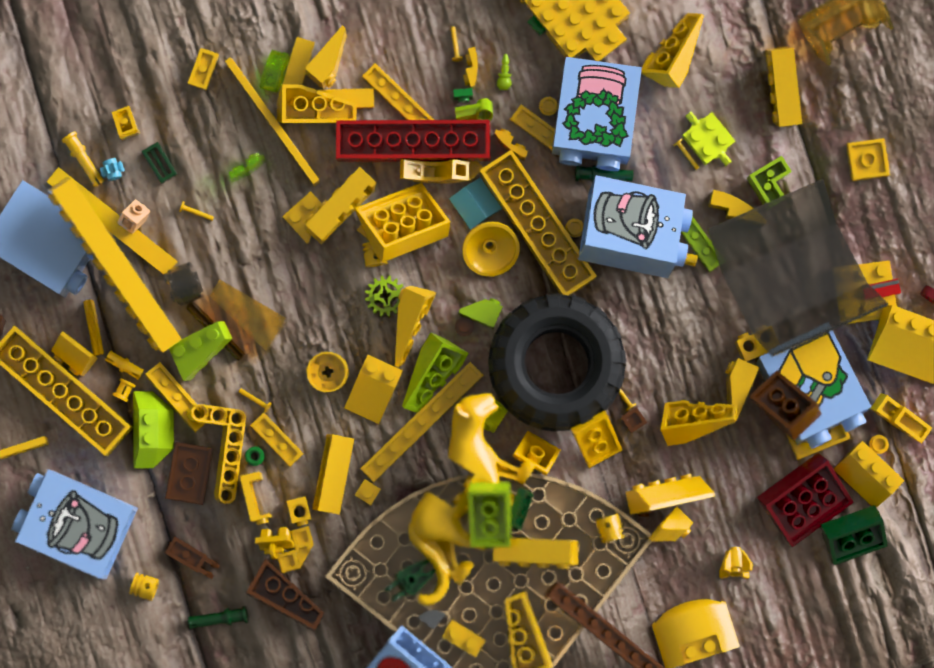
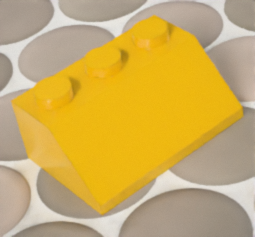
M859 441L833 468L870 506L875 505L876 508L889 498L905 481L863 441Z

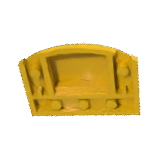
M698 599L684 602L667 610L656 623L652 624L665 668H675L740 647L726 603L723 601Z

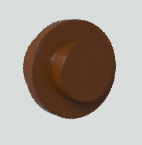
M462 317L455 323V331L460 336H469L474 330V324L469 318Z

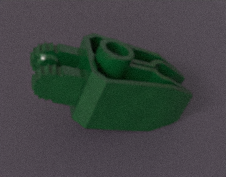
M429 559L409 566L394 575V582L384 588L385 592H390L397 585L401 590L400 593L392 597L393 603L402 596L412 597L432 578L436 572L435 568L428 573H421L423 566L430 562Z

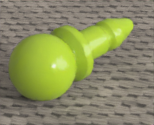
M504 54L502 58V73H498L499 78L497 80V87L502 91L510 89L512 85L511 74L508 73L509 59L507 54Z

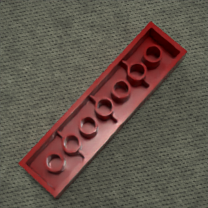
M336 120V159L338 162H400L402 159L424 162H444L449 160L490 161V120Z

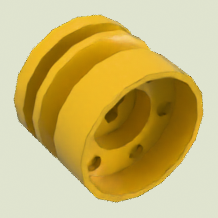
M321 352L315 355L309 361L307 367V378L310 384L316 390L322 392H334L342 388L349 376V367L346 360L333 352ZM326 367L334 370L330 378L328 375H324Z

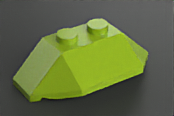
M133 391L134 468H154L174 449V410L153 391Z

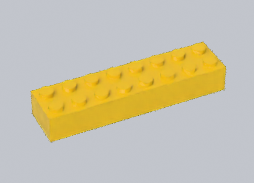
M512 149L479 170L480 176L560 295L570 296L596 279L597 276L588 262L578 260V247Z
M13 326L0 341V365L105 456L108 457L133 429L126 420L18 327Z

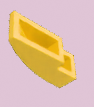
M714 189L711 192L709 207L727 211V219L760 226L765 224L766 219L746 202L725 192Z
M880 393L870 408L884 420L921 444L932 429L931 426L886 394Z

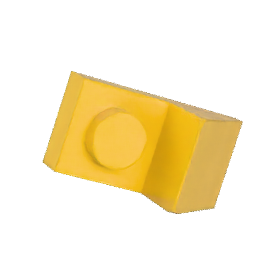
M130 106L111 112L121 140L140 134Z

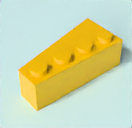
M794 48L766 49V64L769 73L768 82L771 86L770 101L774 106V112H772L773 123H776L778 127L802 124Z
M526 591L506 598L513 668H551L553 665Z

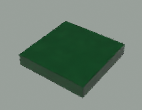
M520 487L511 508V527L517 530L522 529L533 498V493Z

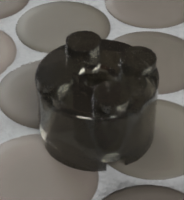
M191 262L169 269L164 274L166 283L170 284L172 289L170 296L173 302H177L181 306L204 297L203 294H200L203 292L200 278L197 272H192L191 268L194 266Z

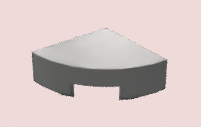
M429 610L422 613L418 618L434 630L446 614L438 610Z

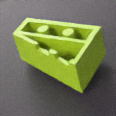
M217 321L183 338L169 348L183 381H191L233 339L225 321Z

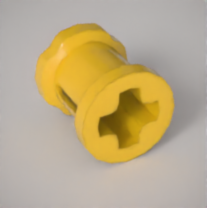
M120 378V384L112 395L128 402V396L136 385Z

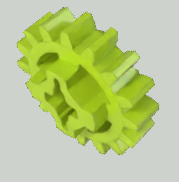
M382 275L380 281L374 278L375 284L369 283L370 290H365V293L369 295V297L365 298L366 302H370L368 308H374L373 314L379 311L380 317H383L384 313H387L388 317L391 315L390 312L398 314L396 309L400 300L398 299L393 307L390 304L399 297L401 289L404 287L403 284L397 285L398 279L396 278L394 281H391V276H388L387 280H385ZM387 284L394 286L396 290H390ZM380 285L381 289L379 292L373 295L374 290ZM383 288H385L388 295H391L388 297L387 305L384 298H380V296H383ZM374 302L383 304L384 309L378 307Z

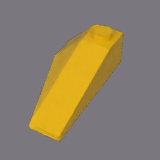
M687 13L672 29L673 34L667 40L663 39L660 43L661 47L655 53L651 52L642 66L641 74L664 87L679 88L688 73L704 16L698 13Z
M281 84L277 100V121L281 123H336V120H356L357 104L301 84Z
M408 286L401 290L398 297L400 302L398 304L395 366L400 367L404 365L414 344L412 337H415L422 327L420 320L424 315L427 316L436 292L414 286Z
M686 400L665 403L661 432L667 446L688 443L736 422L738 407L737 405L718 403L711 406L706 405L705 402L690 404Z

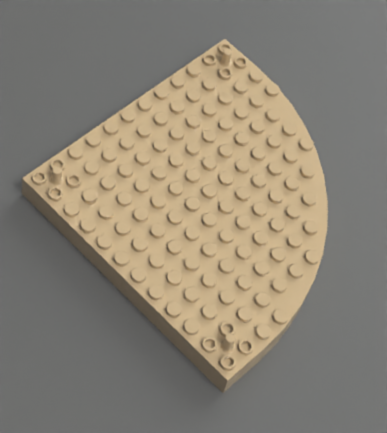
M533 473L530 474L524 485L512 479L498 476L499 483H510V494L516 496L519 487L533 493L521 530L511 527V538L579 541L578 565L569 564V568H557V564H549L548 568L537 567V563H530V567L518 566V562H511V566H501L499 561H493L494 547H485L482 551L477 548L461 547L455 544V557L458 565L465 560L474 563L461 586L449 577L447 593L440 601L430 606L420 604L417 600L418 596L430 595L437 587L438 578L435 572L432 578L412 597L402 596L393 603L392 597L400 593L401 590L397 585L390 592H385L384 588L394 582V575L409 566L428 559L413 545L409 538L408 528L413 511L427 491L454 507L455 504L452 503L458 493L462 494L465 490V487H463L464 482L468 476L473 477V474L432 484L391 506L361 532L325 576L393 631L397 632L403 626L452 668H513L505 599L526 591L553 665L551 668H554L584 627L544 596L545 593L557 580L597 612L651 543L648 539L651 533L605 499L574 484ZM468 512L459 521L465 531L470 534ZM618 514L621 524L620 530L623 531L621 534L624 537L601 543L603 539L600 538L601 533L599 534L595 520ZM429 562L423 566L421 573H428L433 570L434 566L432 563ZM429 610H438L446 615L433 630L418 618L422 613ZM452 620L486 640L476 657L442 637Z

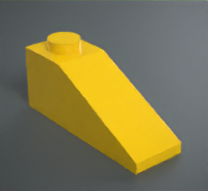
M676 506L662 520L648 539L650 541H676L680 536L685 538L691 532L689 528L693 522Z

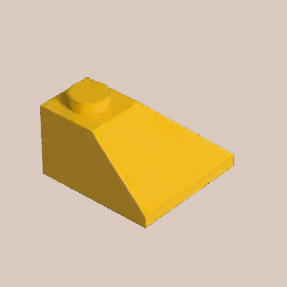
M527 431L513 457L523 463L525 461L536 463L534 469L547 475L561 449Z

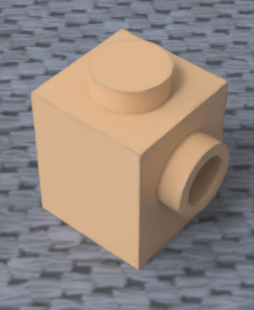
M135 199L121 213L117 223L133 234L146 222L150 210Z

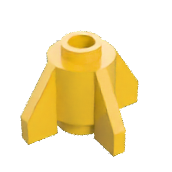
M730 547L725 552V557L719 570V578L740 576L741 578L749 579V571H752V562L744 550H741L740 547Z

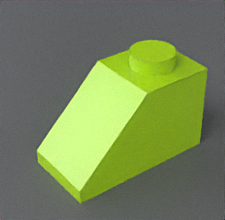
M493 298L489 300L484 299L461 308L458 314L494 329L503 306L500 305L501 302Z

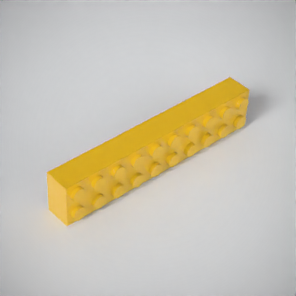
M66 177L48 189L50 193L48 195L49 200L53 205L59 206L61 209L59 211L60 216L65 222H70L72 225L70 228L71 232L76 238H81L83 241L81 244L82 248L87 254H92L94 257L92 260L93 264L98 270H103L105 273L103 276L104 280L109 286H114L116 289L114 294L120 302H125L127 305L125 310L131 318H136L138 321L136 326L141 333L147 334L149 337L147 342L152 349L163 353L182 340L72 178Z

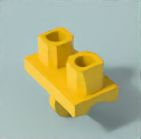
M287 527L279 528L278 536H273L271 529H261L260 536L255 537V544L259 545L260 550L264 551V554H270L272 559H277L279 553H284V549L294 548V542Z

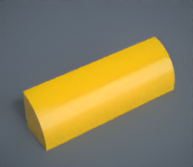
M334 434L326 435L312 510L340 515L354 443L353 438Z

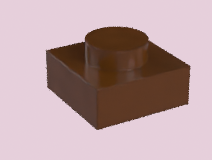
M637 407L620 417L630 433L647 423Z

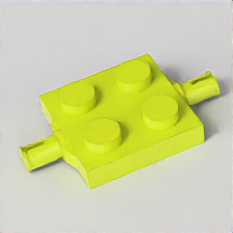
M692 111L688 113L685 117L692 126L682 137L705 165L717 158L725 166L730 164L732 161L725 152L736 141L717 117L711 112L705 118L698 120Z

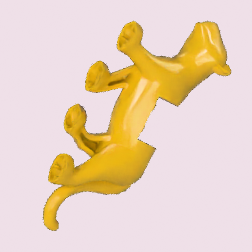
M491 393L467 396L454 407L448 458L473 474V477L468 476L464 482L463 487H465L463 493H458L452 503L455 506L452 507L427 491L419 501L411 517L408 528L409 538L413 545L432 563L438 578V584L433 593L418 596L417 600L422 605H434L447 593L449 577L461 586L474 565L471 561L466 560L458 565L455 557V544L461 547H471L470 534L465 531L459 521L461 517L469 512L468 490L470 483H499V476L512 479L524 485L536 466V463L532 461H525L520 467L512 466L498 458L493 449L484 440V423L498 409V405L495 404V399ZM510 494V495H511V506H512V504H513V502H514V499H515V495ZM472 547L482 551L485 549V547Z

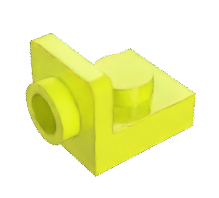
M495 400V404L498 405V409L486 419L483 429L492 433L496 431L508 412L497 400Z

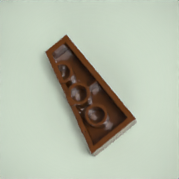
M265 558L246 592L247 595L315 632L324 616V612Z

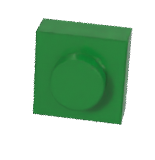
M453 89L454 100H458V103L469 102V99H473V89Z

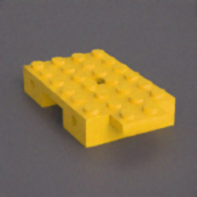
M519 0L522 4L525 3L546 29V35L564 58H577L587 51L594 61H601L627 41V38L617 26L629 18L630 12L620 0Z

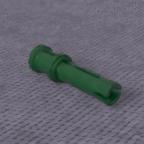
M592 165V167L576 166L575 181L591 180L593 182L597 175L633 182V170L606 171L598 169L595 165Z
M246 606L232 610L226 608L224 612L188 617L190 629L225 623L226 625H232V623L243 621L248 623Z

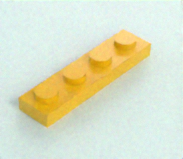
M161 362L145 374L148 380L194 433L206 425V423L193 422L188 418V408L197 404ZM196 408L194 410V416L196 418H200L201 416V410L199 408Z

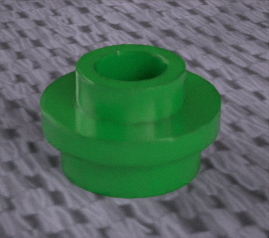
M251 447L245 453L247 463L252 466H258L264 461V452L259 447ZM253 453H258L259 457L257 460L252 459Z

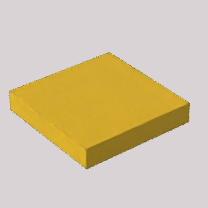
M885 138L846 144L851 181L890 176Z

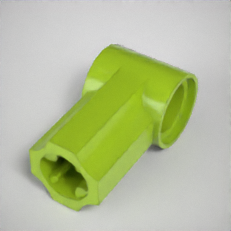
M482 98L476 104L455 107L456 120L491 121L493 119V103L487 98Z

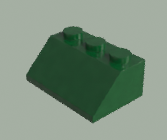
M875 505L820 524L823 539L833 565L888 546L884 521Z

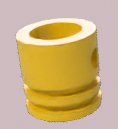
M370 242L362 244V247H364L363 252H365L363 254L365 267H378L388 264V261L381 262L372 249Z
M618 514L595 520L599 534L601 533L600 538L603 539L601 543L624 537L621 534L623 531L620 530L621 524Z
M136 572L129 594L139 595L140 598L153 601L159 579L147 575L144 577V574L139 575Z

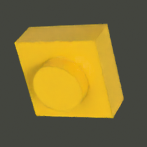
M364 479L355 496L372 505L381 489Z

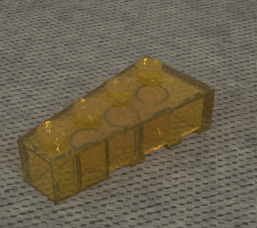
M220 279L210 294V297L268 353L287 319Z

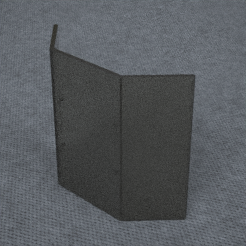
M823 179L708 229L721 272L753 336L771 357L889 305L867 283L835 221Z

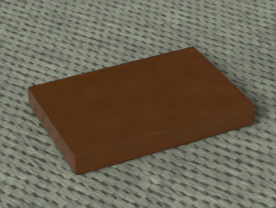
M175 442L165 499L204 505L214 448Z

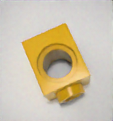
M307 497L287 501L292 524L297 523V527L309 524L308 520H311L312 517ZM299 506L305 509V515L301 518L296 517L294 513L295 509Z

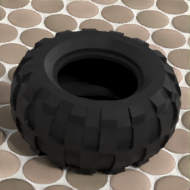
M559 293L531 298L509 312L493 336L488 357L489 377L492 388L504 408L524 424L544 431H570L572 427L580 423L584 424L594 419V415L606 411L621 390L626 366V353L622 344V337L617 327L607 317V314L598 306L590 304L583 298L574 295H560ZM558 332L570 335L584 348L588 359V370L584 381L575 390L565 394H552L539 389L530 380L525 368V354L533 341L544 334Z

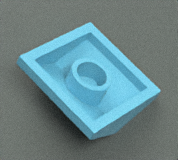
M481 177L449 198L470 230L502 209Z

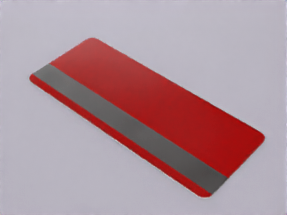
M898 279L863 286L866 301L901 293Z

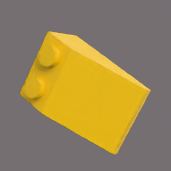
M343 25L305 67L307 77L323 90L327 87H332L336 82L335 77L337 76L347 37L346 29Z
M367 355L344 409L379 424L403 374V370Z
M739 358L731 361V363L729 362L725 371L728 374L726 377L727 404L737 405L736 421L759 370V367Z

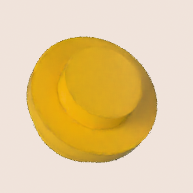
M545 97L539 103L540 112L546 116L555 114L558 109V103L552 97Z
M574 218L567 222L565 230L570 237L577 238L582 235L583 222Z
M875 435L869 441V447L876 454H882L888 449V440L883 435Z

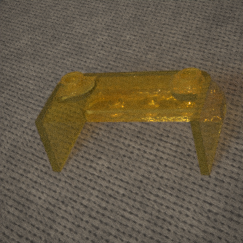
M829 0L798 19L799 27L814 53L828 66L832 64L829 57L833 50L831 42L863 25L866 28L874 29L882 23L890 30L894 29L887 6L881 0Z

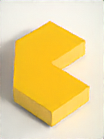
M309 526L290 531L295 550L278 555L277 559L281 573L302 567L314 545Z

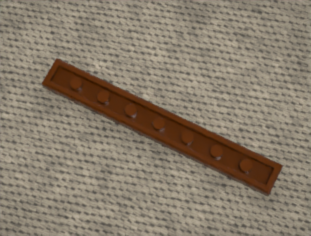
M556 580L544 596L633 668H664L559 581Z

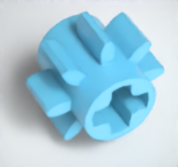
M116 158L102 162L103 167L99 168L102 177H107L108 181L121 178V172L125 171L121 161L117 162Z

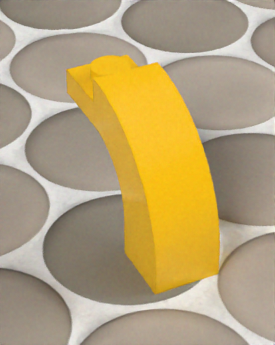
M402 159L400 160V179L413 180V182L419 183L469 181V162L461 160L424 162Z

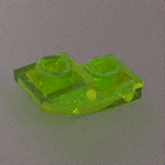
M271 50L261 77L260 89L278 92L284 80V70L290 60L288 53Z
M251 154L248 156V159H245L247 167L241 165L232 168V171L229 172L231 181L240 180L256 171L266 161L264 154Z

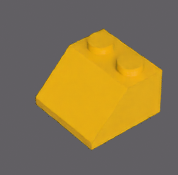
M63 331L51 350L55 354L53 358L61 364L67 363L70 366L68 370L76 376L78 374L84 376L98 359Z

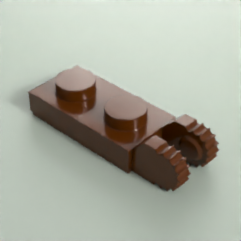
M174 536L165 551V554L210 579L214 575L210 571L201 568L204 562L217 569L220 567V564L208 558L206 554Z

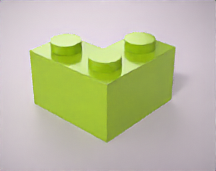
M782 156L747 177L749 184L766 211L786 198L777 182L787 177L792 171Z

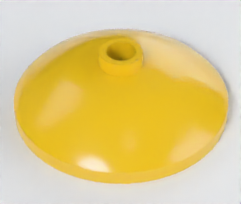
M485 222L477 225L466 235L462 246V254L467 266L473 272L488 277L501 275L512 268L518 259L520 251L519 241L514 231L507 225L499 222ZM488 242H492L491 246H486Z

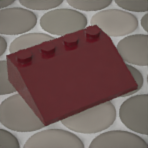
M819 452L757 497L765 512L791 547H794L820 528V524L828 522L854 503L829 461Z

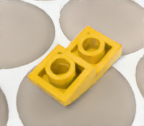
M471 47L468 48V54L465 55L467 65L472 67L465 69L466 74L463 75L465 86L469 85L474 90L477 80L478 60L476 48Z
M496 129L494 136L507 151L512 149L516 157L525 161L528 155V151L525 150L526 147L519 143L513 145L514 136H511V132L505 129L500 131Z

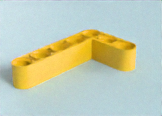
M202 404L192 405L187 411V416L191 421L223 426L214 498L218 503L230 504L236 497L246 416L243 411L238 409ZM196 408L201 410L200 418L194 416ZM214 411H218L220 413V419L218 421H215L213 419ZM234 413H236L239 417V420L236 424L233 423L231 420V417ZM232 432L236 435V440L233 443L229 440V435ZM228 452H232L234 455L231 462L226 458ZM227 470L231 473L229 481L224 479V473ZM223 490L228 491L229 494L226 500H223L221 497Z

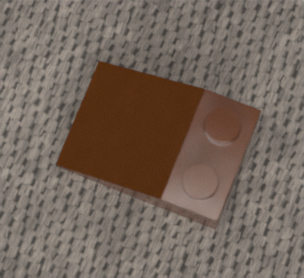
M778 371L772 374L749 396L776 426L794 441L822 415L818 403Z

